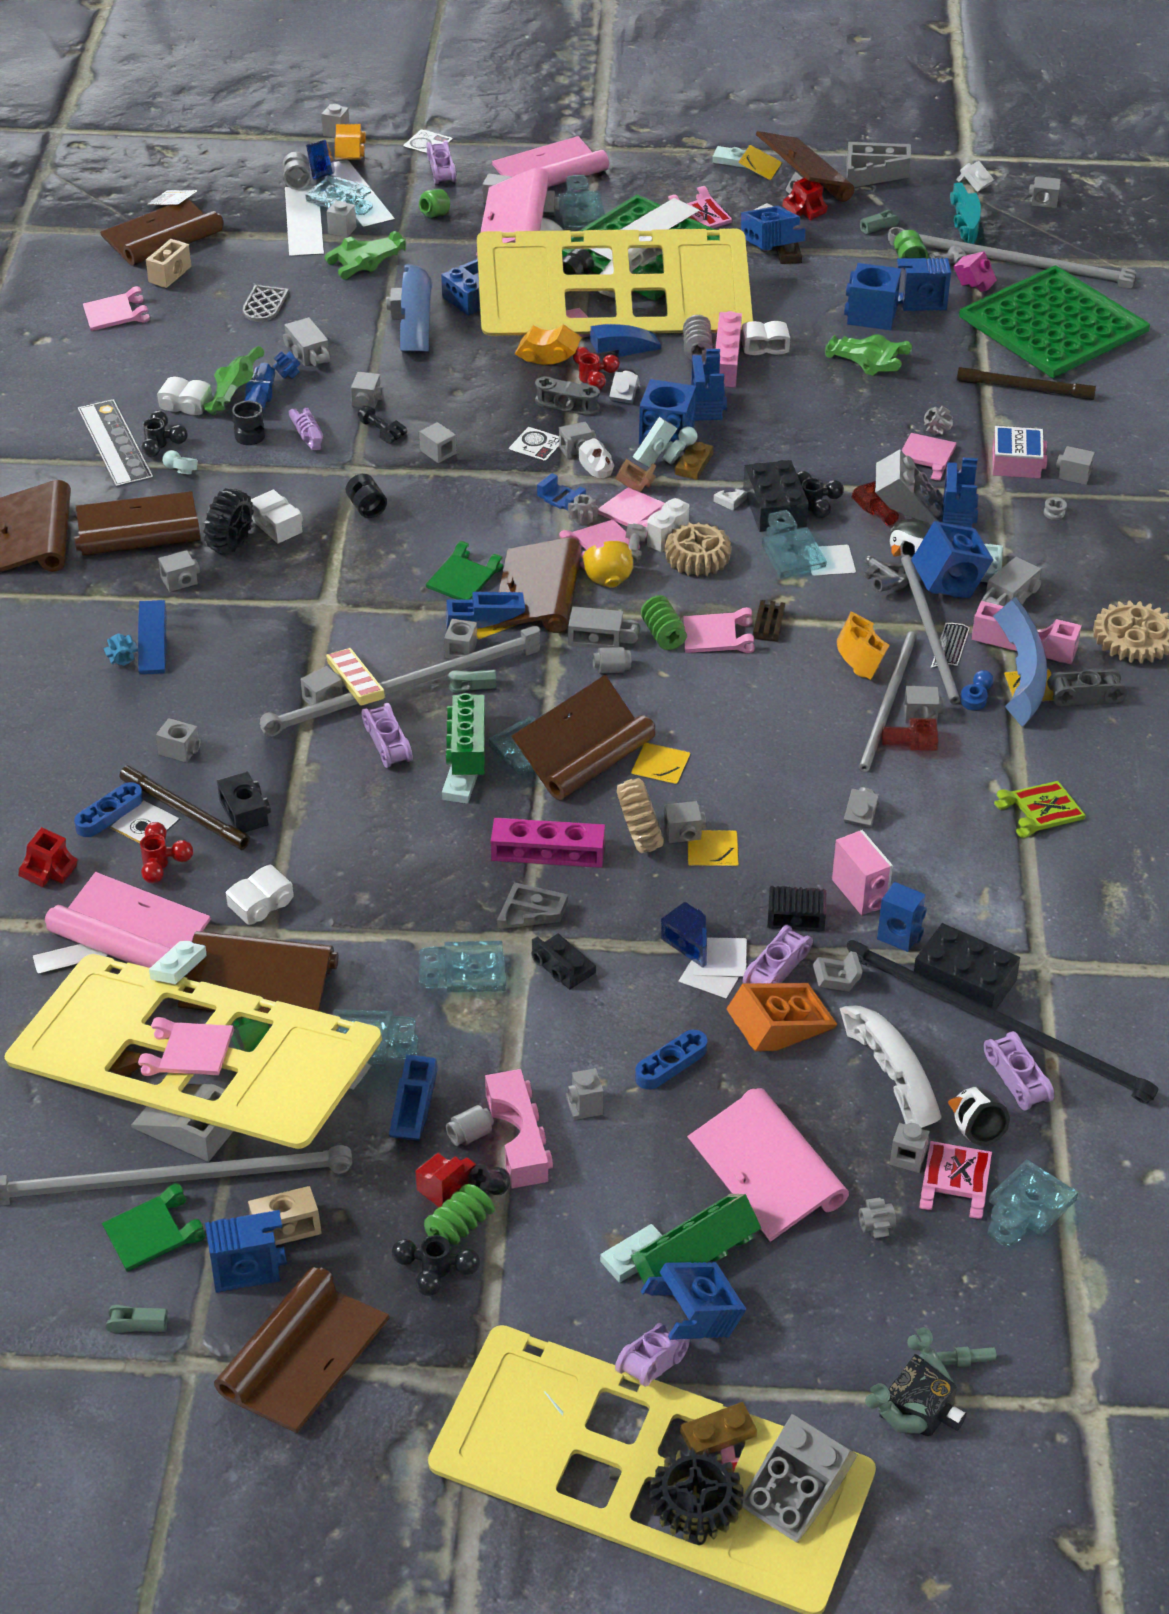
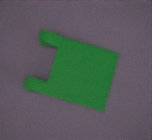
M460 541L456 545L453 554L426 583V588L456 600H472V592H479L495 573L503 569V564L500 563L502 556L493 554L487 566L467 560L470 555V551L466 550L469 547V543Z
M173 1184L160 1196L102 1223L126 1272L184 1244L197 1243L205 1239L206 1234L199 1219L188 1222L179 1231L167 1209L181 1206L186 1202L180 1184Z

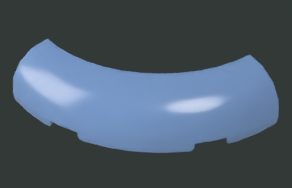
M406 264V272L403 273L401 314L405 315V319H402L400 323V350L429 351V313L431 290L433 287L432 280L427 271L420 266Z
M1015 597L993 617L1003 629L1009 642L1015 644L1018 652L1016 664L1018 675L1021 676L1020 684L1005 707L1017 722L1023 726L1034 715L1044 697L1047 681V662L1037 628L1023 605Z

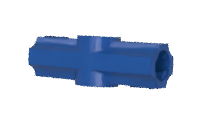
M261 363L255 368L253 377L246 383L245 389L246 397L244 401L258 402L261 404L263 412L266 402L271 401L272 384L275 378V369L269 363Z

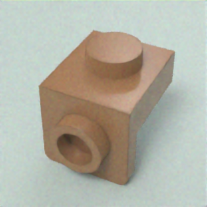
M626 459L615 479L623 485L641 492L644 486L649 488L654 481L656 475L653 472L656 465L652 463L649 469L645 471Z

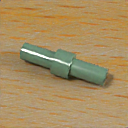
M968 1346L954 1347V1351L936 1352L943 1365L955 1364L957 1368L969 1367L971 1363L996 1361V1350L994 1347L969 1349Z

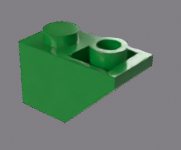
M238 1017L234 1020V1024L231 1025L234 1027L231 1039L236 1049L252 1052L270 1028L268 1023Z

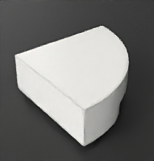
M735 489V492L724 493L723 490L714 494L713 502L735 510L747 499V492Z

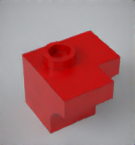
M806 178L794 182L791 193L783 199L782 205L786 210L798 216L804 214L809 220L827 213L828 207L823 200V187L818 182L809 181Z
M41 827L27 844L26 856L19 868L18 876L41 887H44L50 878L63 884L76 868L77 858L67 850L66 838Z
M437 1153L416 1170L417 1191L436 1206L442 1207L443 1203L451 1199L455 1192H459L463 1185L469 1184L470 1171L476 1164L467 1157L460 1160L455 1156L448 1160Z

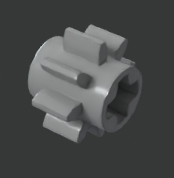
M936 406L929 409L924 416V425L928 427L926 431L934 436L937 433L940 435L947 433L953 425V416L950 415V410L944 406H941L940 409Z
M585 494L576 496L574 503H568V513L571 514V520L580 525H587L593 522V516H598L596 500H592L589 495Z
M881 1198L865 1200L867 1207L859 1209V1221L862 1231H870V1236H874V1238L889 1236L888 1228L896 1227V1215L893 1205L891 1203L885 1204L884 1199Z

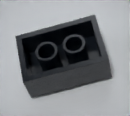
M792 460L744 465L743 489L747 492V500L759 532L807 527L809 503Z
M941 923L915 958L914 972L996 1010L1017 981L1021 957Z

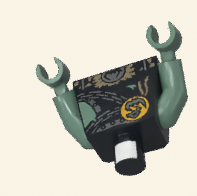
M922 1327L917 1330V1335L921 1338V1342L915 1334L910 1336L907 1342L912 1350H920L921 1354L919 1356L914 1354L889 1389L881 1383L870 1388L872 1394L866 1396L865 1403L872 1409L879 1407V1417L885 1419L898 1433L932 1436L941 1422L958 1431L964 1423L967 1413L953 1406L957 1387L935 1349L929 1348L933 1340L931 1331L928 1328Z

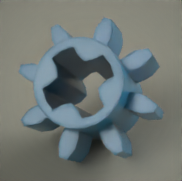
M118 633L107 639L109 647H105L104 652L106 657H109L112 665L117 663L124 666L135 660L133 653L137 652L138 648L136 643L133 642L131 635L125 636Z

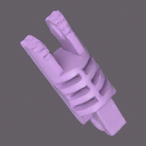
M304 408L302 414H299L297 409L289 410V417L302 440L307 443L311 450H320L323 433L309 408Z

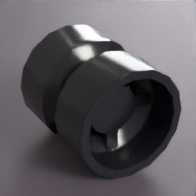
M573 249L562 258L563 272L566 275H588L594 268L593 257L586 249Z
M242 401L235 404L232 408L236 441L243 445H255L262 442L265 438L261 404L255 401Z
M362 473L355 475L348 481L345 488L346 494L362 517L374 518L382 514L387 506V498L372 476Z

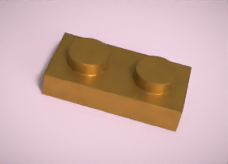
M695 442L689 445L675 467V475L698 480L713 455L714 446L702 442Z
M744 1402L681 1424L680 1429L689 1450L693 1447L697 1455H702L706 1448L709 1454L757 1436V1428Z

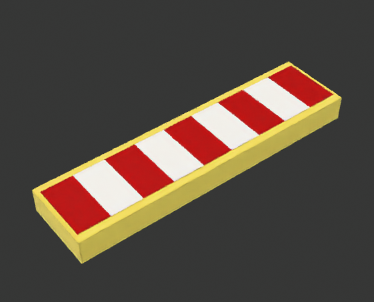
M351 648L326 655L330 667L341 676L344 685L361 706L385 698L384 689Z

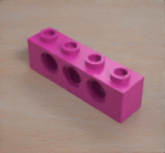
M494 818L491 836V861L602 868L605 847V825Z

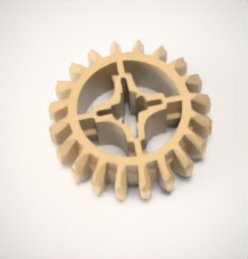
M689 522L687 526L680 525L678 529H672V533L668 534L666 539L665 553L667 563L671 564V568L678 569V573L686 572L687 576L690 574H696L697 577L699 574L708 576L710 572L717 574L718 570H724V566L730 560L732 547L730 546L729 536L725 535L724 530H718V526H709V523L702 525L699 522L697 524Z
M640 778L624 781L623 784L617 786V794L636 849L640 853L655 851L656 848L663 846L664 839L646 786Z

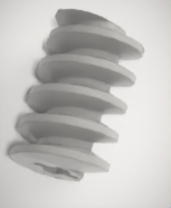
M693 315L683 325L684 352L691 361L692 355H701L702 362L706 361V349H713L711 323L703 315Z

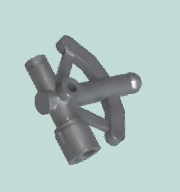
M873 556L865 558V563L870 567L865 571L864 578L871 579L875 577L873 587L876 592L888 591L890 589L901 590V588H904L909 583L907 575L903 574L905 569L902 563H882Z

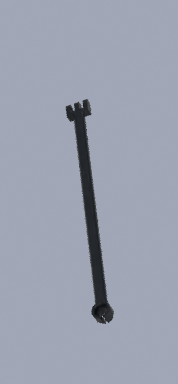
M850 940L847 943L849 953L857 952L861 964L865 966L869 964L1009 1032L1014 1031L1019 1037L1132 1090L1131 1096L1141 1103L1148 1104L1150 1100H1154L1159 1090L1155 1084L1146 1079L1120 1070L869 950L868 946L855 940Z

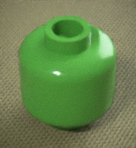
M443 189L427 190L420 197L419 208L429 218L444 216L449 212L450 198Z

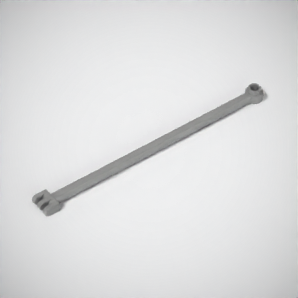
M899 227L889 229L888 241H890L889 243L894 246L895 237L904 229ZM919 234L924 246L949 250L952 246L957 245L969 255L985 251L987 258L1044 269L1056 265L1071 274L1118 282L1117 287L1132 288L1137 274L1135 270L1122 268L1120 272Z
M537 626L521 630L520 638L379 684L384 689V694L387 695L448 675L451 671H460L521 650L525 656L540 651V629ZM347 693L279 716L268 712L262 715L260 727L266 736L272 737L288 726L359 703L351 693Z
M337 1145L329 1150L315 1153L8 1182L7 1175H1L0 1205H10L11 1197L329 1167L334 1173L340 1174L349 1170L352 1165V1154L349 1147Z

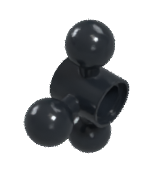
M160 410L154 411L150 415V419L143 423L145 440L141 445V450L145 456L155 457L160 452V449L166 446V438H170L175 444L184 443L188 437L187 430L181 425H175L170 430H165L168 424L167 414Z
M799 471L797 475L809 503L808 510L812 511L818 518L827 517L831 512V505L827 500L823 499V496H827L830 499L840 498L844 493L843 484L840 481L831 480L824 487L821 480L812 478L810 473L806 471Z
M439 1235L429 1236L424 1239L421 1249L417 1248L409 1239L398 1240L392 1247V1257L401 1265L410 1264L415 1259L422 1261L423 1271L416 1278V1288L425 1296L434 1295L440 1290L441 1277L448 1274L451 1265H454L464 1275L473 1274L480 1266L479 1255L474 1250L463 1249L457 1254L450 1253L448 1240Z

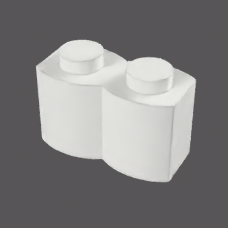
M752 321L742 324L741 341L744 353L761 355L767 352L780 355L789 352L790 335L786 323L771 321L763 324Z
M180 377L168 378L157 393L161 409L172 412L182 411L189 415H201L205 410L203 408L204 404L213 399L210 384L200 380L189 382Z
M676 498L671 499L662 506L660 511L653 513L648 518V547L660 552L665 551L666 539L668 534L672 533V529H678L680 525L687 526L689 523L688 503Z
M272 865L260 868L249 879L237 882L226 892L228 907L248 925L264 920L270 911L285 907L294 897L292 883Z

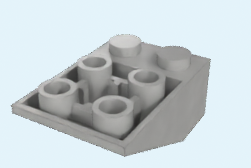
M898 450L876 463L875 493L890 509L927 522L930 525L934 521L942 522L943 495L937 487L934 488L930 484L927 475L915 467V463L910 456H906L901 450Z
M187 1084L181 1092L215 1101L220 1098L225 1089L214 1084ZM148 1106L131 1124L133 1129L208 1162L233 1132L229 1129Z
M791 1414L743 1495V1508L798 1543L841 1485L858 1454L801 1418Z

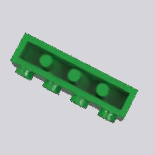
M469 693L453 695L452 706H447L446 765L452 764V775H485L484 695H471Z
M729 1194L630 1256L645 1284L649 1277H662L660 1271L665 1263L701 1262L703 1264V1262L717 1261L728 1254L727 1250L732 1246H739L749 1242L753 1238L752 1234L761 1229V1225L746 1194Z

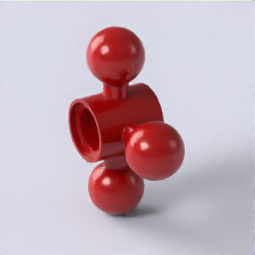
M578 347L573 354V360L579 364V380L583 383H588V385L595 386L599 390L606 383L604 374L599 372V370L614 373L620 366L619 359L616 356L607 355L600 362L599 356L590 353L586 347Z
M152 822L146 826L145 836L140 841L143 861L141 875L146 882L153 884L163 878L164 868L168 864V857H173L177 862H187L193 856V847L185 840H179L172 847H166L165 838L167 831L165 826L159 822Z

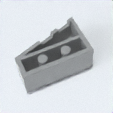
M848 142L846 179L854 187L909 178L911 144Z

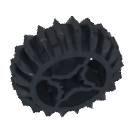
M225 488L223 491H219L218 495L213 498V503L209 505L210 509L206 513L207 518L204 521L205 528L203 533H205L204 541H206L207 547H210L211 550L217 553L228 555L230 552H235L236 548L240 547L245 538L248 537V532L251 530L250 526L253 522L252 515L254 510H252L253 502H251V497L247 493L239 489Z
M692 1447L688 1456H685L680 1450L676 1453V1460L667 1456L664 1460V1467H657L655 1477L650 1482V1489L652 1490L649 1493V1501L653 1504L652 1512L654 1516H660L659 1523L662 1528L671 1525L670 1533L672 1536L676 1535L679 1531L684 1532L683 1538L685 1541L690 1538V1534L697 1535V1539L701 1543L706 1533L712 1539L717 1537L718 1529L726 1533L729 1530L730 1523L737 1521L738 1512L743 1507L741 1497H743L744 1488L740 1485L739 1472H733L731 1462L722 1464L720 1453L714 1458L709 1457L707 1448L703 1451L702 1455H697ZM688 1477V1479L683 1482H677L682 1478ZM694 1485L696 1486V1492L700 1494L699 1504L697 1503L696 1495H693ZM717 1503H721L715 1509L704 1513V1511L707 1508L717 1506Z

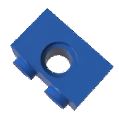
M894 882L881 900L877 940L906 952L911 949L914 943H919L924 934L922 922L927 913V907H924L926 894Z

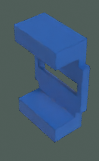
M553 473L537 484L538 497L559 509L563 508L567 511L568 503H574L576 496L586 495L585 488L579 487L574 491L564 485H558V476ZM564 491L569 492L567 495H565L563 498H561L558 502L553 501L556 497H558V496H559L560 494H562Z

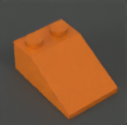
M742 983L727 1007V1011L733 1018L734 1023L739 1027L754 1051H777L835 1029L837 1023L809 983Z

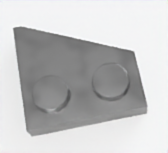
M514 882L497 919V928L504 929L560 922L568 904V894Z

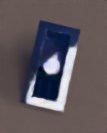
M322 140L306 145L313 180L334 174L333 156L327 141Z
M683 902L661 918V939L703 968L707 965L706 915L687 902Z

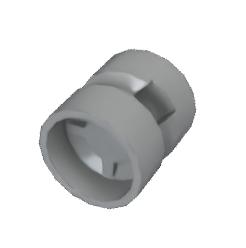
M300 152L287 154L282 162L284 182L291 189H303L311 180L309 160Z

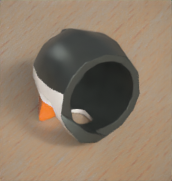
M906 519L895 523L890 530L889 540L893 556L903 557L909 555L912 559L931 525L918 519Z
M972 1087L962 1091L957 1097L951 1098L948 1101L954 1112L959 1130L970 1142L979 1146H988L998 1141L1007 1132L1010 1122L1007 1107L990 1090L982 1087Z

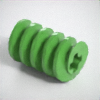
M657 595L648 599L641 609L643 621L646 623L659 647L664 650L678 648L687 638L683 622H681L667 597Z
M466 1184L461 1187L459 1192H455L451 1199L446 1200L442 1207H438L433 1215H429L424 1220V1227L428 1237L439 1235L446 1238L449 1244L457 1245L460 1242V1237L468 1236V1229L474 1230L478 1226L477 1221L483 1222L486 1219V1214H492L495 1211V1207L484 1191L475 1185Z

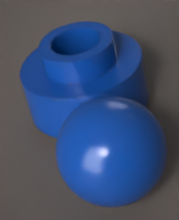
M978 671L973 677V684H969L962 689L960 701L966 709L976 711L985 707L988 696L987 690L994 684V677L989 671Z

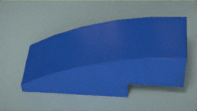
M621 324L590 326V342L597 353L615 350L617 355L622 357L661 349V344L655 334L642 328Z
M472 592V600L447 599V630L452 619L477 622V629L512 619L525 612L523 592Z
M165 600L139 601V675L165 673L167 651V611Z
M406 1054L402 1078H399L389 1137L420 1141L438 1070L436 1058Z

